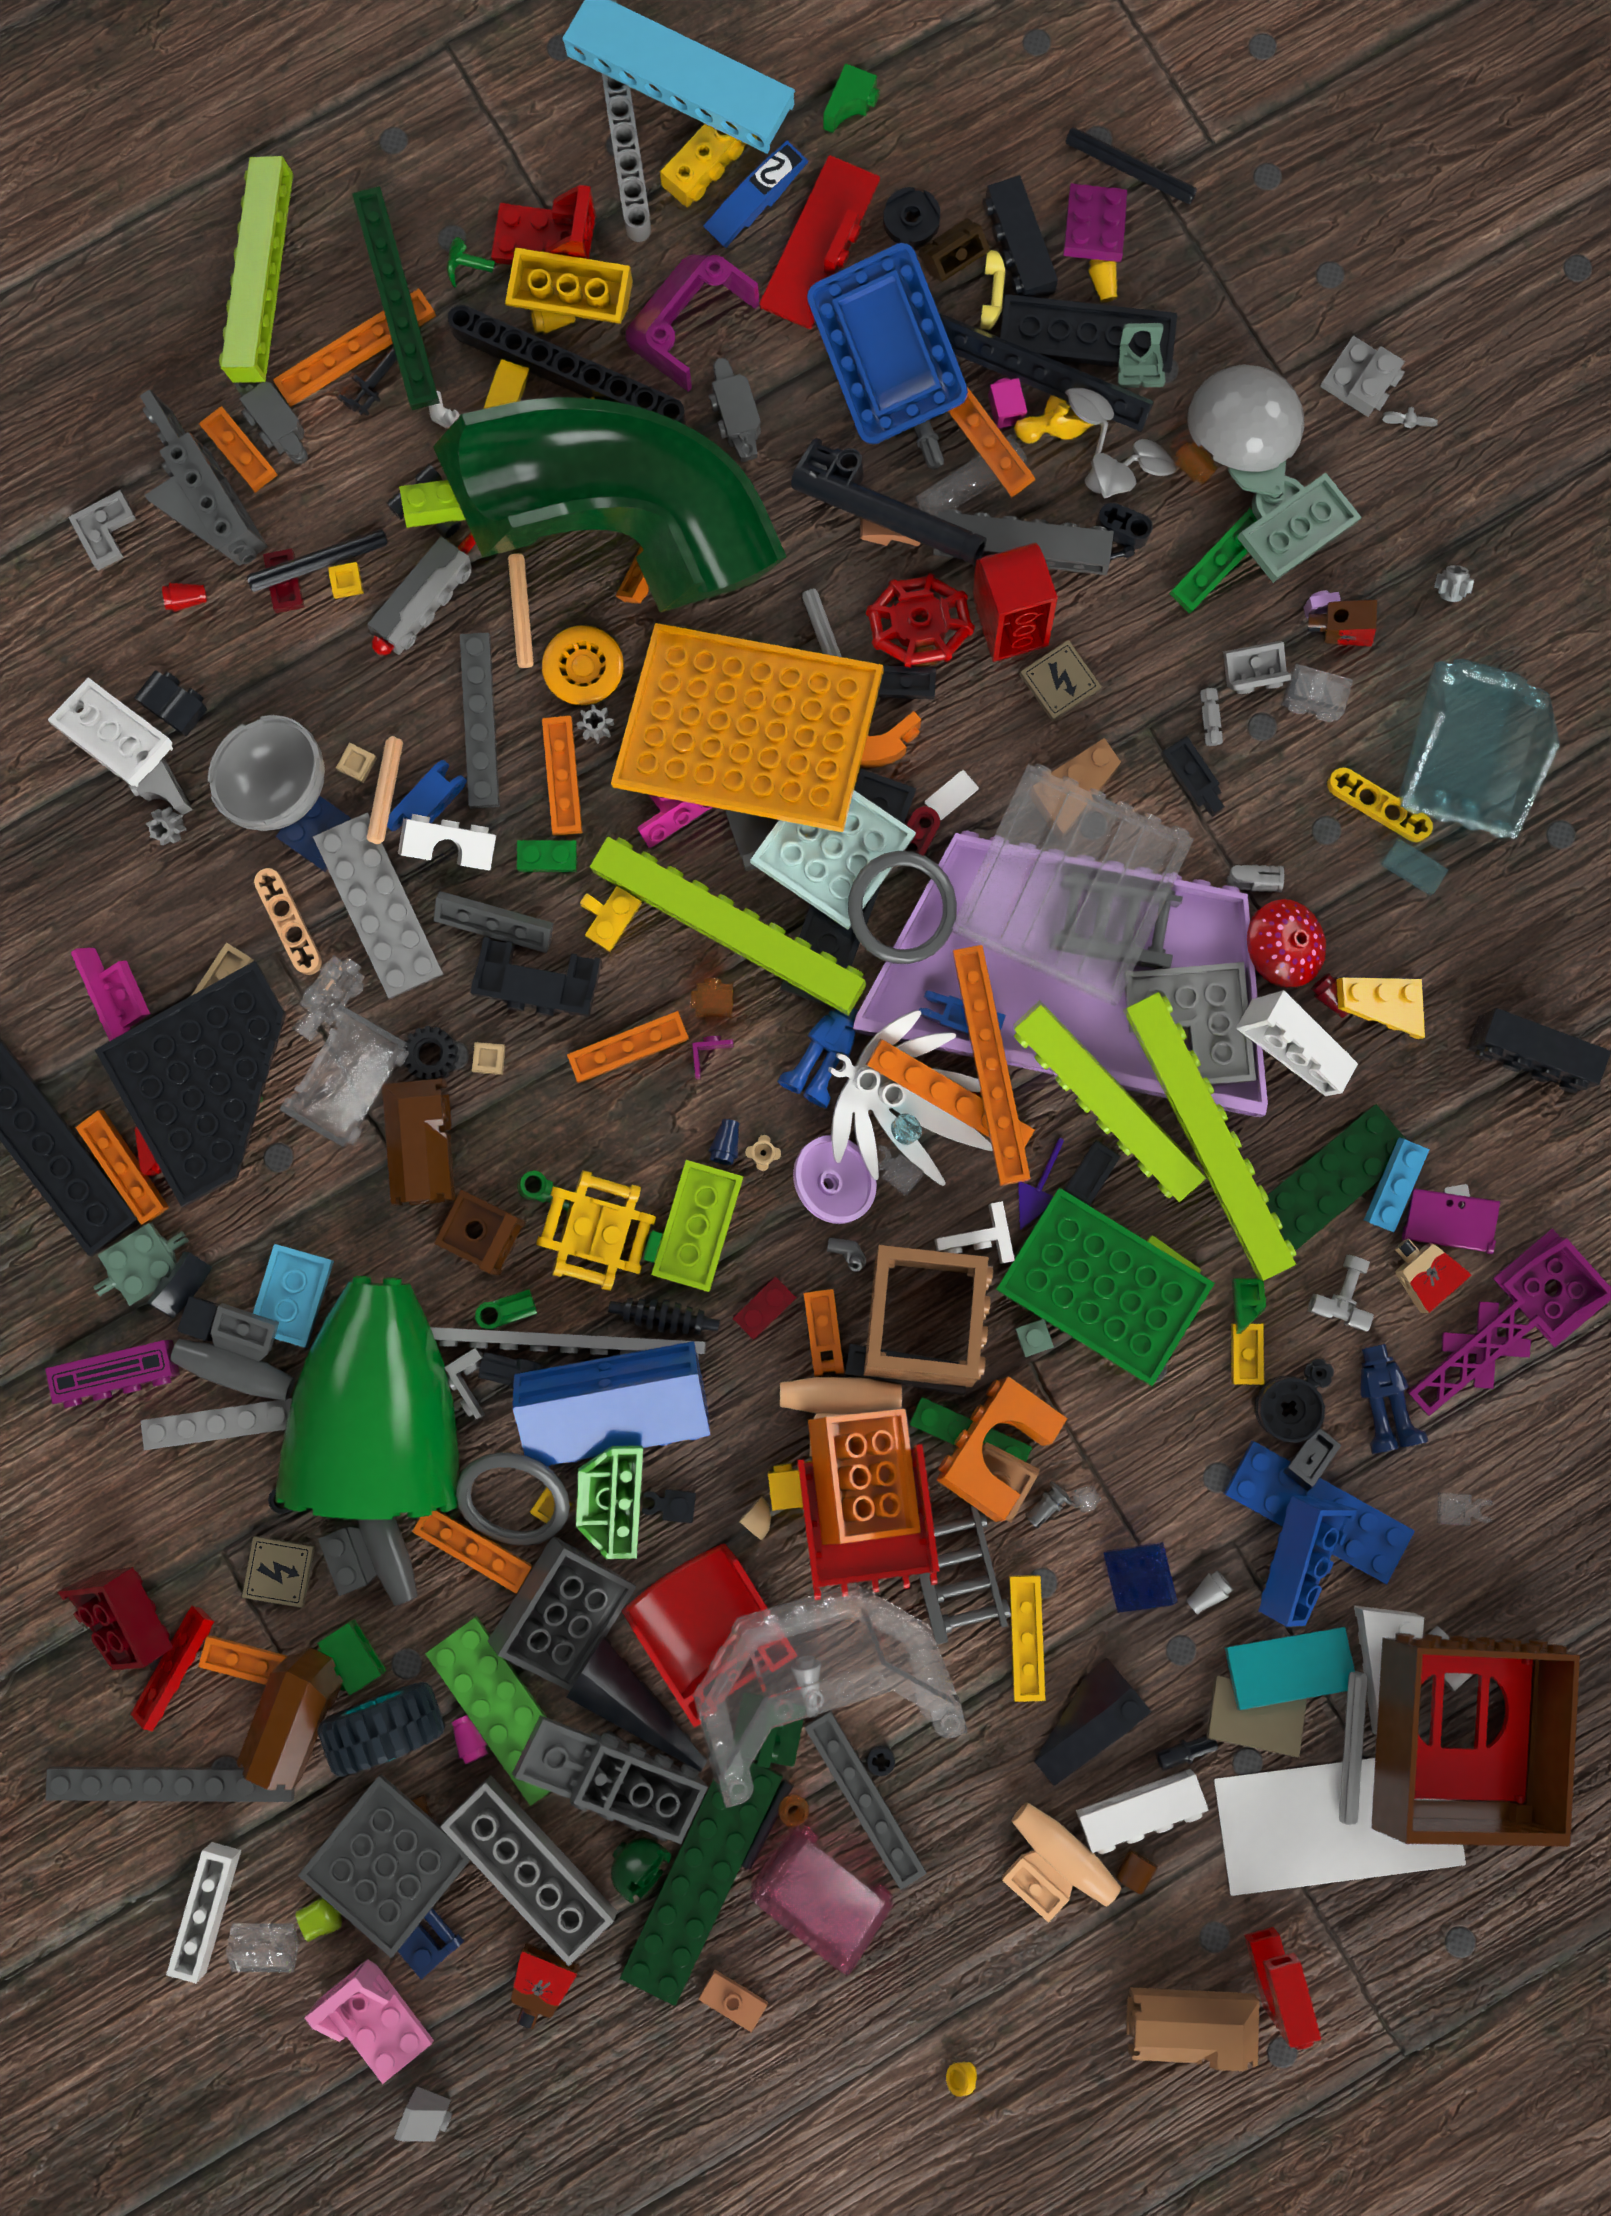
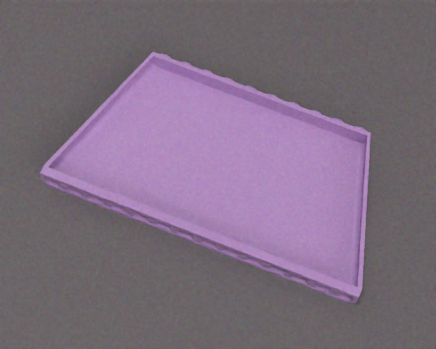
M962 831L961 834L955 833L938 864L947 874L954 888L957 901V916L951 935L943 947L923 961L911 964H893L886 961L856 1015L853 1030L857 1033L874 1037L892 1021L920 1008H928L943 1015L946 1005L928 1001L924 998L925 992L932 991L947 997L951 995L962 999L952 952L956 949L983 945L996 1012L1006 1015L1000 1032L1007 1065L1057 1075L1050 1067L1045 1070L1034 1058L1037 1053L1030 1046L1025 1049L1013 1036L1016 1033L1013 1024L1040 1000L1125 1090L1167 1098L1134 1032L1129 1033L1128 1020L1123 1012V1009L1127 1008L1123 974L1125 972L1155 969L1050 950L1053 935L1060 934V931L1064 929L1071 889L1061 887L1062 879L1065 875L1070 876V873H1081L1087 875L1089 880L1158 892V889H1170L1176 892L1175 895L1183 896L1182 903L1177 908L1170 906L1163 949L1166 950V954L1173 955L1170 968L1244 962L1249 1006L1251 1000L1258 997L1255 967L1250 959L1247 948V931L1250 923L1248 894L1241 893L1240 889L1234 886H1222V889L1212 887L1211 883L1205 880L1183 881L1181 880L1182 877L1176 874L1154 875L1152 874L1153 871L1147 868L1136 867L1135 870L1126 869L1119 862L1107 861L1106 864L1097 863L1090 856L1078 855L1077 858L1065 856L1066 853L1057 849H1049L1048 852L1036 850L1037 847L1028 843H1020L1019 846L1007 844L1008 841L999 837H991L990 840L978 838L979 834L971 831ZM930 879L893 948L910 949L918 947L927 942L939 927L943 903L938 887L932 879ZM1082 891L1075 933L1078 934L1077 938L1089 939V936H1093L1099 893ZM1111 896L1104 937L1107 939V943L1118 945L1119 941H1122L1129 899ZM1143 901L1140 903L1134 943L1138 949L1148 950V947H1151L1158 904ZM921 1016L898 1041L903 1043L924 1035L953 1032L956 1034V1037L935 1050L973 1057L969 1035L941 1026L939 1022H934ZM1183 1028L1187 1039L1183 1041L1188 1051H1190L1189 1028ZM1252 1041L1256 1081L1212 1085L1214 1093L1211 1096L1215 1104H1221L1225 1111L1247 1116L1263 1117L1266 1115L1268 1105L1263 1049Z

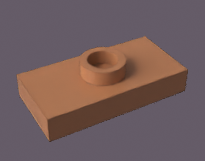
M717 1970L713 1971L698 1999L751 2033L768 2005L766 2000Z

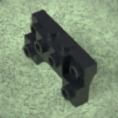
M483 937L480 957L470 991L473 996L507 1003L506 1008L516 1011H524L525 1007L536 1009V1014L553 1017L554 1012L561 1014L563 1012L590 1017L602 965L601 958L595 957L590 959L571 953L566 976V974L512 965L515 949L513 942L507 941V943Z

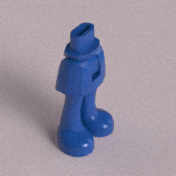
M853 1008L849 1016L837 1009L829 1011L828 1015H825L808 1033L807 1036L811 1042L798 1065L791 1071L783 1072L777 1082L785 1089L801 1094L823 1050L828 1052L803 1094L813 1104L827 1108L831 1099L827 1086L832 1076L828 1069L829 1067L835 1069L840 1059L836 1057L837 1053H841L849 1058L856 1034L853 1027L858 1010Z

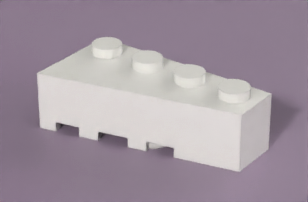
M1284 990L1252 999L1236 1027L1237 1030L1324 1096L1343 1093L1358 1065L1349 1053Z
M1354 1606L1359 1628V1644L1362 1648L1364 1662L1362 1663L1363 1672L1368 1677L1367 1699L1372 1732L1377 1735L1382 1637L1395 1638V1633H1407L1415 1635V1638H1422L1424 1617L1411 1612Z

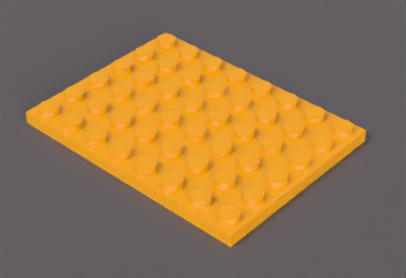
M655 623L613 773L612 787L844 832L884 671L883 665Z

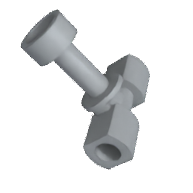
M1346 1255L1343 1267L1347 1268L1348 1271L1340 1296L1333 1294L1332 1299L1313 1294L1307 1311L1325 1318H1332L1333 1316L1345 1320V1325L1362 1331H1369L1374 1314L1355 1308L1357 1302L1352 1300V1296L1360 1273H1367L1370 1262L1356 1256Z

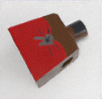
M1377 600L1329 602L1326 614H1309L1308 632H1325V643L1372 646L1377 623Z
M526 1943L520 1955L511 1996V2002L522 2007L517 2023L526 2028H534L539 2014L551 2018L575 1980L580 1965L572 1962L568 1966L561 1957Z

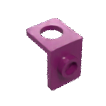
M721 1036L703 1037V1042L693 1043L696 1080H701L699 1050L733 1048V1039L721 1040Z

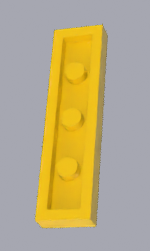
M1009 1576L1014 1701H1045L1041 1576Z

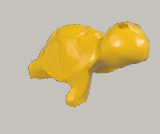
M1050 395L1044 415L1027 417L1017 421L1014 431L1019 439L1030 444L1037 442L1044 433L1064 440L1077 438L1093 426V424L1080 419L1073 409L1070 408V405L1067 404V401Z

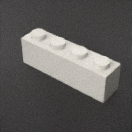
M1191 1769L1076 1810L1088 1846L1092 1853L1098 1851V1854L1111 1852L1116 1848V1844L1125 1841L1129 1844L1138 1842L1145 1838L1144 1834L1155 1830L1156 1833L1166 1832L1174 1827L1173 1824L1182 1820H1185V1822L1196 1821L1203 1816L1202 1813L1209 1811L1196 1774Z
M211 1842L202 1850L167 1976L197 1983L206 1974L241 1850Z

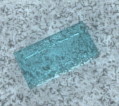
M1399 838L1394 842L1381 863L1383 867L1430 896L1435 893L1449 870Z

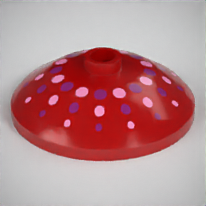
M1280 899L1265 904L1254 914L1247 931V948L1254 967L1263 978L1279 987L1295 988L1309 983L1320 972L1326 956V939L1320 922L1307 907L1293 900Z

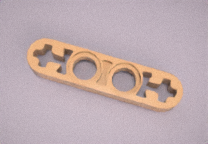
M265 868L260 870L255 876V887L293 966L304 975L315 974L321 968L322 959L284 879L273 869ZM267 876L276 879L272 884L278 895L273 896L269 888L262 886L266 883L265 878ZM280 901H286L289 904V912L285 916H277L274 912L275 905ZM292 927H299L302 930L301 939L295 943L289 942L287 939L288 930ZM303 947L308 956H314V959L310 961L312 966L308 968L305 965H300L304 958L300 951L296 950L293 952V949Z

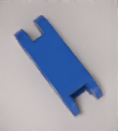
M445 760L439 761L389 814L387 827L391 831L397 830L402 826L403 818L411 819L412 814L430 817L429 823H432L461 792L467 780L462 775H459L448 782L444 776L449 768V764Z

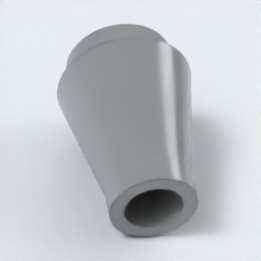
M1219 1571L1213 1574L1208 1573L1186 1601L1199 1614L1201 1611L1229 1598L1228 1594L1233 1589Z

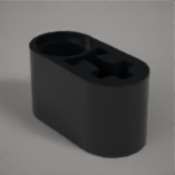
M1117 503L1105 504L1101 508L1095 526L1105 527L1107 531H1114L1113 542L1125 547L1133 546L1134 549H1140L1146 545L1153 529L1152 521L1148 516ZM1108 518L1114 519L1112 524L1107 522ZM1123 522L1126 523L1124 530L1121 529ZM1131 528H1140L1144 535H1134L1131 532Z

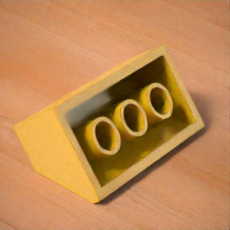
M515 248L505 304L511 307L621 324L629 306L633 283L631 269L628 265Z

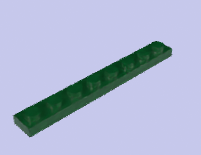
M378 186L352 193L411 410L439 404V397L381 187Z

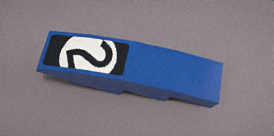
M787 140L737 187L703 227L722 246L727 248L744 226L749 228L767 205L771 207L809 161Z

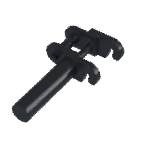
M390 348L365 381L355 374L351 376L352 380L358 382L362 388L355 399H348L341 393H338L336 397L354 412L358 409L360 415L365 414L369 416L367 411L374 401H381L378 397V392L375 391L373 393L372 389L375 388L396 362L395 350ZM364 394H367L369 398L363 406L360 405L358 401Z

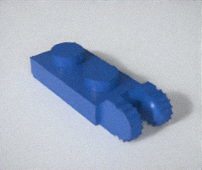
M926 991L924 998L933 1003L946 1005L943 1015L928 1008H920V1016L934 1022H939L941 1026L969 1035L962 999L951 995L947 997L932 991ZM996 1012L1001 1031L1006 1015Z

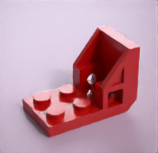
M578 185L554 198L552 210L499 203L491 254L492 261L499 264L512 265L515 248L589 259L596 219L591 186Z

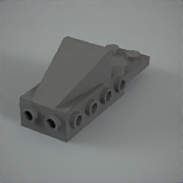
M150 389L140 395L145 404L142 410L152 424L156 423L160 429L157 435L165 445V448L159 451L165 460L162 466L171 478L145 494L146 499L171 519L234 561L237 565L240 566L252 562L256 559L257 554L268 548L211 451L190 432L186 433L172 409Z
M541 1715L512 1772L516 1779L569 1798L571 1800L570 1804L580 1810H592L606 1820L614 1821L615 1819L623 1822L633 1830L640 1831L642 1829L650 1832L652 1836L659 1840L667 1841L668 1839L679 1844L682 1843L708 1788L698 1776L699 1771L687 1764H683L682 1767L672 1764L673 1761L662 1754L657 1753L655 1757L648 1755L644 1748L633 1743L629 1744L612 1731L608 1730L602 1736L592 1732L587 1734Z

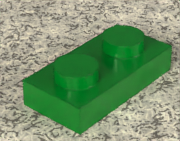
M517 840V871L577 872V841Z

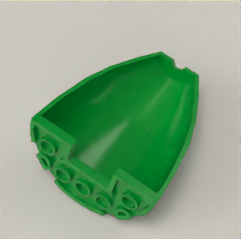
M353 1276V1280L348 1281L327 1315L308 1352L293 1392L281 1447L275 1500L277 1503H284L285 1501L284 1507L296 1512L312 1508V1515L344 1519H393L394 1516H399L402 1512H407L408 1517L416 1518L430 1516L432 1511H436L437 1508H440L442 1512L450 1511L458 1507L456 1487L460 1477L459 1450L453 1398L443 1359L429 1322L411 1285L402 1283L401 1278L386 1277L383 1278V1283H373L370 1276Z

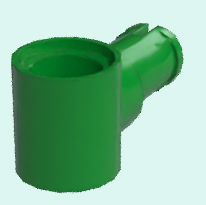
M529 1171L518 1180L517 1190L520 1196L525 1199H535L541 1203L545 1201L551 1203L553 1196L550 1194L554 1185L553 1181L546 1179L541 1172ZM532 1177L539 1182L537 1193H530L526 1190L524 1183L527 1178ZM564 1200L562 1209L568 1212L571 1203Z

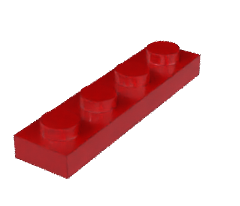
M191 1605L171 1641L173 1648L163 1655L130 1714L142 1729L153 1732L158 1721L163 1717L172 1696L178 1690L186 1671L194 1662L204 1639L210 1633L214 1621L199 1607Z

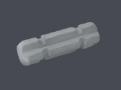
M1206 688L1200 692L1201 703H1204V706L1201 707L1204 730H1207V733L1204 734L1205 744L1207 746H1217L1223 743L1222 731H1219V728H1222L1219 704H1216V701L1219 700L1218 691L1216 688Z

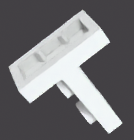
M1003 1201L988 1205L993 1228L935 1239L936 1250L958 1254L963 1253L962 1247L973 1245L974 1250L992 1247L991 1241L996 1240L1000 1264L1015 1261Z

